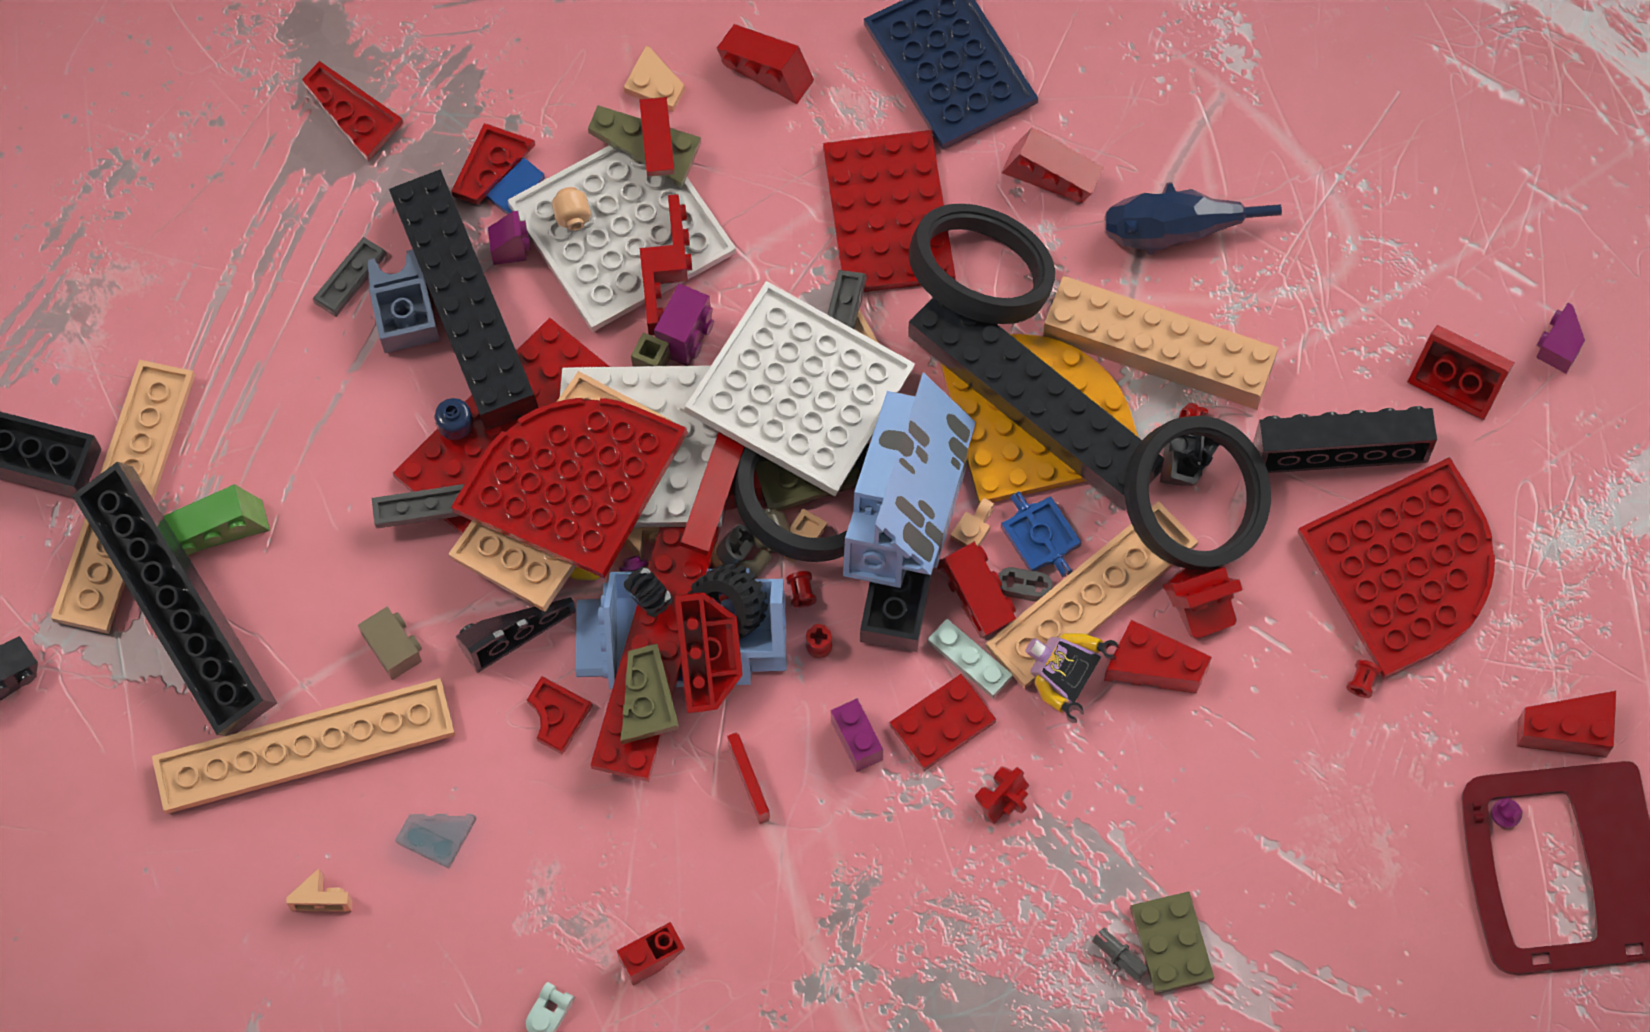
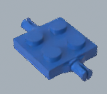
M1020 491L1016 492V495L1014 493L1010 499L1017 507L1018 512L1010 519L1002 522L1001 528L1027 568L1031 571H1037L1046 565L1054 564L1062 577H1065L1066 573L1069 575L1072 569L1064 557L1067 553L1080 547L1081 541L1052 497L1049 496L1038 503L1028 505Z

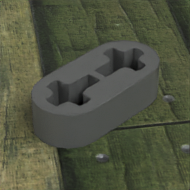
M738 524L729 531L716 549L719 560L725 566L728 564H735L736 566L746 557L755 544L752 533L742 524Z
M1008 567L1003 569L998 575L1002 582L1000 589L1003 595L1037 602L1052 589L1051 578L1042 572ZM1008 577H1014V582L1016 583L1012 587H1007V582L1005 581L1008 580ZM1037 582H1043L1044 588H1042L1041 592H1035L1034 586H1036Z

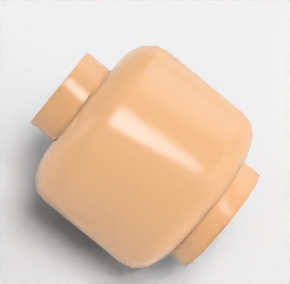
M567 187L558 191L553 198L552 208L559 226L576 231L583 228L584 224L589 221L591 210L584 192L577 190L575 187Z

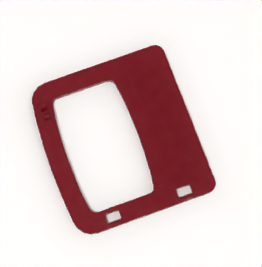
M1619 761L1490 774L1475 777L1466 784L1461 800L1471 881L1488 951L1492 962L1499 970L1507 974L1522 975L1534 972L1561 971L1650 961V819L1640 771L1635 763ZM1564 793L1569 798L1576 818L1587 863L1595 914L1596 938L1591 942L1519 948L1514 944L1498 885L1490 835L1488 803L1491 800L1506 797ZM1641 944L1643 954H1626L1625 946ZM1548 954L1549 963L1533 965L1531 955Z

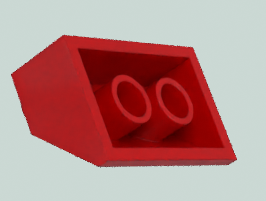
M1437 325L1431 332L1407 382L1485 420L1515 362Z

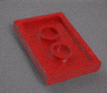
M960 674L890 721L889 726L922 770L926 771L995 724L996 718L964 676Z

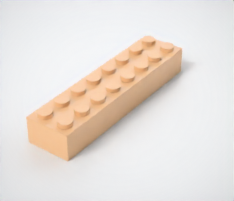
M1066 276L1062 277L1045 320L1043 331L1044 337L1065 342L1083 352L1255 410L1258 409L1279 348Z

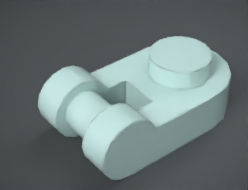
M547 982L527 1016L526 1028L528 1032H556L570 1009L575 996L567 992L563 994L556 990L555 985ZM549 1001L558 1005L555 1012L546 1008Z

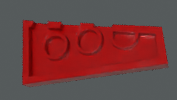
M318 61L302 78L306 89L368 162L403 125V119L321 61Z

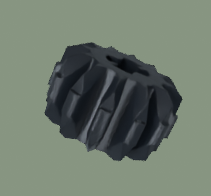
M640 567L637 571L632 572L628 576L629 578L624 581L626 591L648 616L656 617L660 613L662 614L673 602L670 592L648 568Z

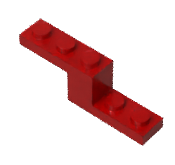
M679 194L668 195L673 245L639 248L648 335L655 336L654 329L663 314V307L657 308L656 299H662L660 284L687 282V271L693 270L691 254H685V246H690L688 229H683L682 221H687L686 205H680Z

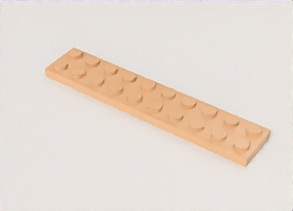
M139 360L101 473L116 462L133 466L154 500L195 378L193 371ZM86 518L76 542L51 619L56 623L109 634L125 582Z
M441 678L153 755L152 760L163 811L165 814L456 735Z

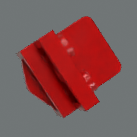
M1226 567L1212 569L1182 568L1168 583L1163 584L1173 607L1177 608L1191 637L1200 638L1236 624L1237 619L1231 599L1234 598V593L1243 589L1240 579L1228 577Z

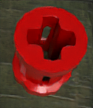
M800 571L786 577L787 584L791 586L793 595L792 607H809L816 603L817 597L813 594L810 583L812 580L811 572Z
M815 624L806 632V648L808 653L814 658H824L832 650V633L827 626L822 624ZM817 638L823 639L821 644H815Z
M1357 660L1355 664L1356 672L1346 688L1356 696L1370 698L1373 694L1371 688L1376 676L1381 674L1382 669L1371 661Z

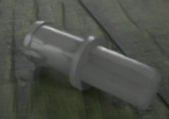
M1105 927L1099 933L1107 942H1104L1097 934L1095 935L1092 942L1111 958L1112 964L1117 963L1134 980H1139L1145 975L1148 970L1147 966L1128 950L1129 945H1123Z

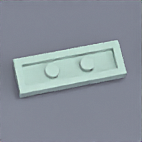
M948 619L928 638V644L992 699L1013 677L1012 673Z

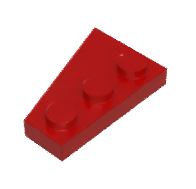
M484 123L452 188V196L478 205L535 146V140Z

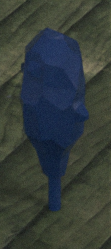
M1169 182L1166 183L1163 192L1160 194L1142 193L1123 199L1111 206L1104 216L1105 234L1124 247L1143 249L1147 251L1148 255H1153L1156 250L1179 246L1228 227L1241 224L1245 218L1281 216L1282 207L1281 204L1244 207L1241 202L1213 199L1193 189L1176 191L1173 183Z

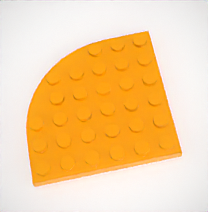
M1010 334L1138 436L1130 408L1120 387L1112 376L1092 357L1065 342L1049 337L1030 334ZM940 362L949 397L976 422L968 448L967 463L979 504L984 498L991 502L1010 499L1018 491L1023 496L1086 481Z

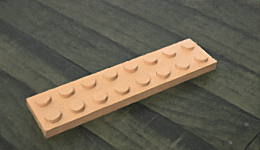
M1159 501L1152 506L1158 523L1173 540L1190 549H1194L1198 545V541ZM1130 524L986 643V648L1013 674V677L1025 689L1035 681V677L1031 674V668L1036 659L1025 652L1032 639L1036 638L1046 645L1050 637H1060L1064 633L1091 635L1174 565L1169 564L1152 553L1140 540L1132 524Z

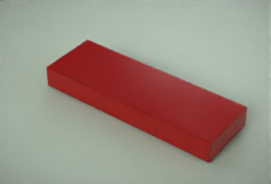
M667 97L639 99L647 177L675 174Z
M737 732L727 735L728 746L759 824L767 822L770 819L769 808L740 735Z

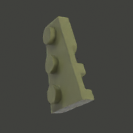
M653 644L628 651L621 744L680 729L658 645Z

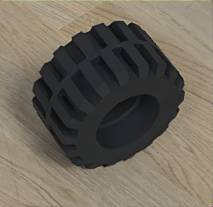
M723 564L698 578L692 584V590L688 592V594L704 592L719 604H721L719 592L729 597L735 608L739 640L760 626V623L766 617L764 612L768 610V604L764 603V600L767 599V593L761 590V587H763L762 582H757L754 579L756 575L752 571L747 573L746 567L739 566L736 568L735 564H728L726 566Z

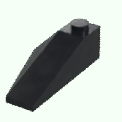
M569 597L552 602L545 612L537 607H531L481 620L476 624L471 623L463 627L459 634L456 635L459 647L475 671L479 673L576 612L575 604L572 598Z

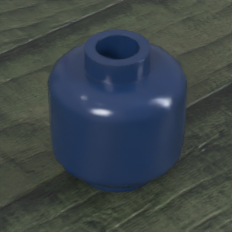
M450 398L442 401L437 406L434 418L437 429L443 437L450 440H458L470 433L473 427V417L470 407L466 402L461 399Z

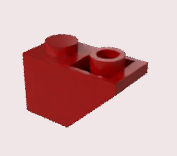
M669 922L616 951L632 985H635L660 972L682 953L685 947L672 923Z

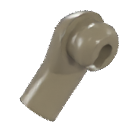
M761 549L753 560H742L736 565V568L739 566L750 568V572L752 571L756 575L755 578H757L773 557L770 553Z

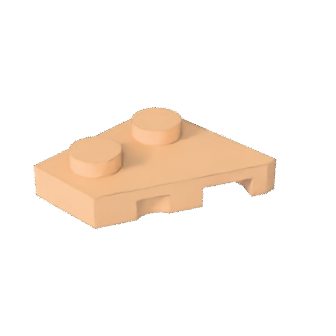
M645 46L624 85V93L639 99L667 97L668 110L674 112L685 91L684 84L649 46Z

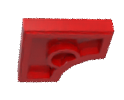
M543 676L540 677L527 698V703L536 710L540 717V730L537 735V741L563 755L591 710L592 702Z

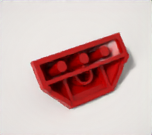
M704 592L674 596L687 713L717 710L743 675L737 617Z

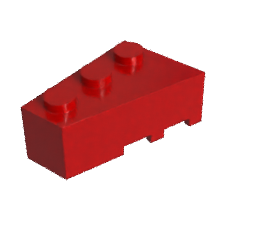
M733 24L717 46L721 61L727 68L737 71L795 104H798L814 81L798 45Z
M974 541L940 559L937 569L944 568L951 581L948 583L950 590L957 592L963 603L962 609L979 636L983 637L1015 620L1014 613L1016 608L1008 596L1004 597L1000 589L1002 582L997 573L990 571L986 563L988 557L981 545L977 546Z

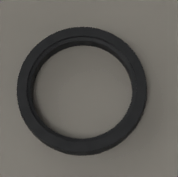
M973 204L944 205L927 213L912 236L909 247V262L916 279L934 299L962 316L991 324L1019 323L1036 315L1050 296L1055 281V266L1049 251L1031 230L1006 214ZM948 230H968L994 238L1012 249L1027 264L1033 278V289L1024 295L1013 298L993 297L971 290L950 277L938 265L931 251L930 240L937 234Z
M1187 416L1168 421L1157 427L1136 447L1126 471L1124 484L1125 504L1135 532L1152 553L1177 567L1212 569L1228 564L1240 558L1253 547L1267 523L1271 505V486L1265 463L1255 445L1243 432L1218 418ZM1182 435L1204 436L1219 443L1235 459L1244 478L1246 508L1242 522L1235 534L1225 544L1211 551L1193 550L1177 543L1162 529L1151 507L1149 479L1153 464L1161 450L1172 440Z
M869 444L866 445L865 449L863 450L862 454L860 455L859 459L855 464L859 469L860 473L865 461ZM746 447L735 473L734 496L738 512L754 537L774 552L795 560L823 562L844 557L847 531L830 537L810 538L789 532L769 518L758 502L753 480L755 467L763 456Z

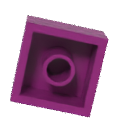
M680 283L657 323L654 333L656 338L669 343L671 360L689 366L692 358L696 359L701 351V341L704 335L708 336L713 328V308L710 304L709 295Z

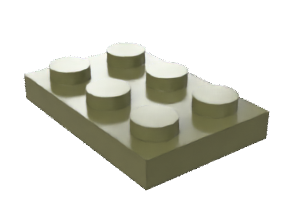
M1189 891L1131 905V914L1148 968L1154 995L1214 980L1215 977Z

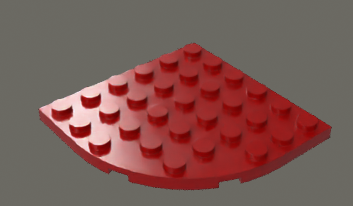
M573 398L545 405L519 418L517 424L506 432L502 431L493 440L477 462L452 504L451 509L458 515L605 579L688 434L687 428L637 406L608 398H600V400Z
M1450 457L1298 529L1299 536L1373 662L1382 669L1381 675L1383 679L1439 653L1457 641L1478 618L1492 587L1495 572L1492 533L1480 505Z

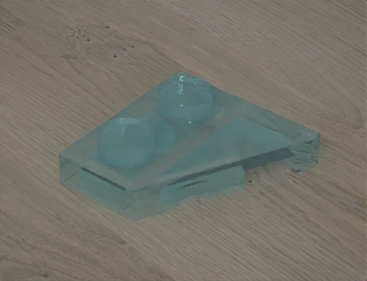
M409 814L395 841L397 844L449 869L477 818L473 814H466V816Z

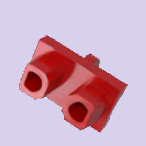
M1001 766L993 777L995 783L999 785L994 792L987 787H982L975 794L978 805L984 810L987 819L993 824L1004 813L1009 816L1016 810L1022 814L1027 809L1023 800L1028 796L1025 790L1029 787V784L1023 777L1024 772L1018 767L1012 771Z

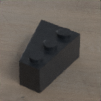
M20 636L0 645V701L22 686L28 685L37 677L38 662Z

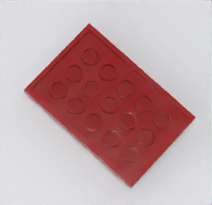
M932 130L823 143L841 270L866 274L867 280L864 292L920 286L921 284L916 279L909 262V247L912 236L927 213L940 206H944ZM944 231L930 240L931 251L938 265L955 280L956 275L949 233Z

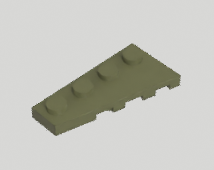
M598 105L588 126L589 134L616 150L624 151L636 162L646 164L641 118ZM670 128L675 174L661 176L668 177L674 181L675 185L683 188L701 145V137Z

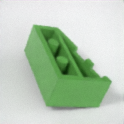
M235 484L164 515L165 520L187 555L270 530L263 501Z

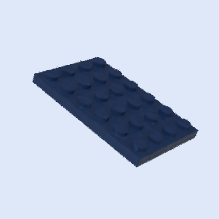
M902 0L864 18V26L928 128L932 130V134L942 150L1038 103L1036 93L975 0Z

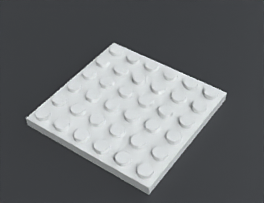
M610 145L507 200L510 209L519 212L520 221L526 220L527 233L592 332L645 304L639 248L673 245L668 195L679 194L680 205H686L687 221H682L683 229H688L690 246H685V254H691L693 269L687 271L688 280L736 254V247L688 177L683 188L675 185L674 181L666 176L647 177L646 164L636 162L630 158L629 154L622 150H616ZM567 187H575L577 190L584 192L591 210L589 221L584 224L583 228L576 231L559 226L552 208V201L557 192ZM683 282L660 284L661 294Z
M766 281L686 403L683 412L829 494L836 496L873 436L886 392L899 393L912 372L915 363Z
M711 366L562 368L560 396L576 373L580 371L687 428L688 434L634 527H685L718 431L686 414L683 410ZM722 513L717 527H722Z

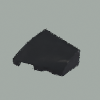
M1182 435L1175 438L1164 447V462L1160 482L1181 486L1195 485L1202 476L1204 467L1208 466L1212 461V455L1220 444L1199 435Z

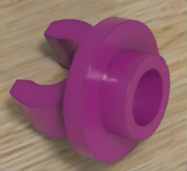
M639 555L629 557L623 560L624 565L619 567V571H637L648 563L646 559L640 560Z
M1509 797L1498 800L1491 810L1494 822L1502 828L1515 827L1520 822L1523 813L1519 804Z

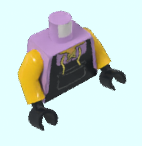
M1064 633L1060 637H1050L1046 645L1034 638L1028 644L1025 652L1036 659L1031 668V674L1035 677V685L1041 699L1060 713L1066 712L1067 720L1070 723H1077V719L1071 716L1070 712L1078 710L1084 714L1081 704L1075 701L1102 657L1097 653L1101 651L1107 659L1114 660L1116 656L1107 654V649L1110 646L1120 648V646L1113 640L1103 643L1102 639L1084 633Z

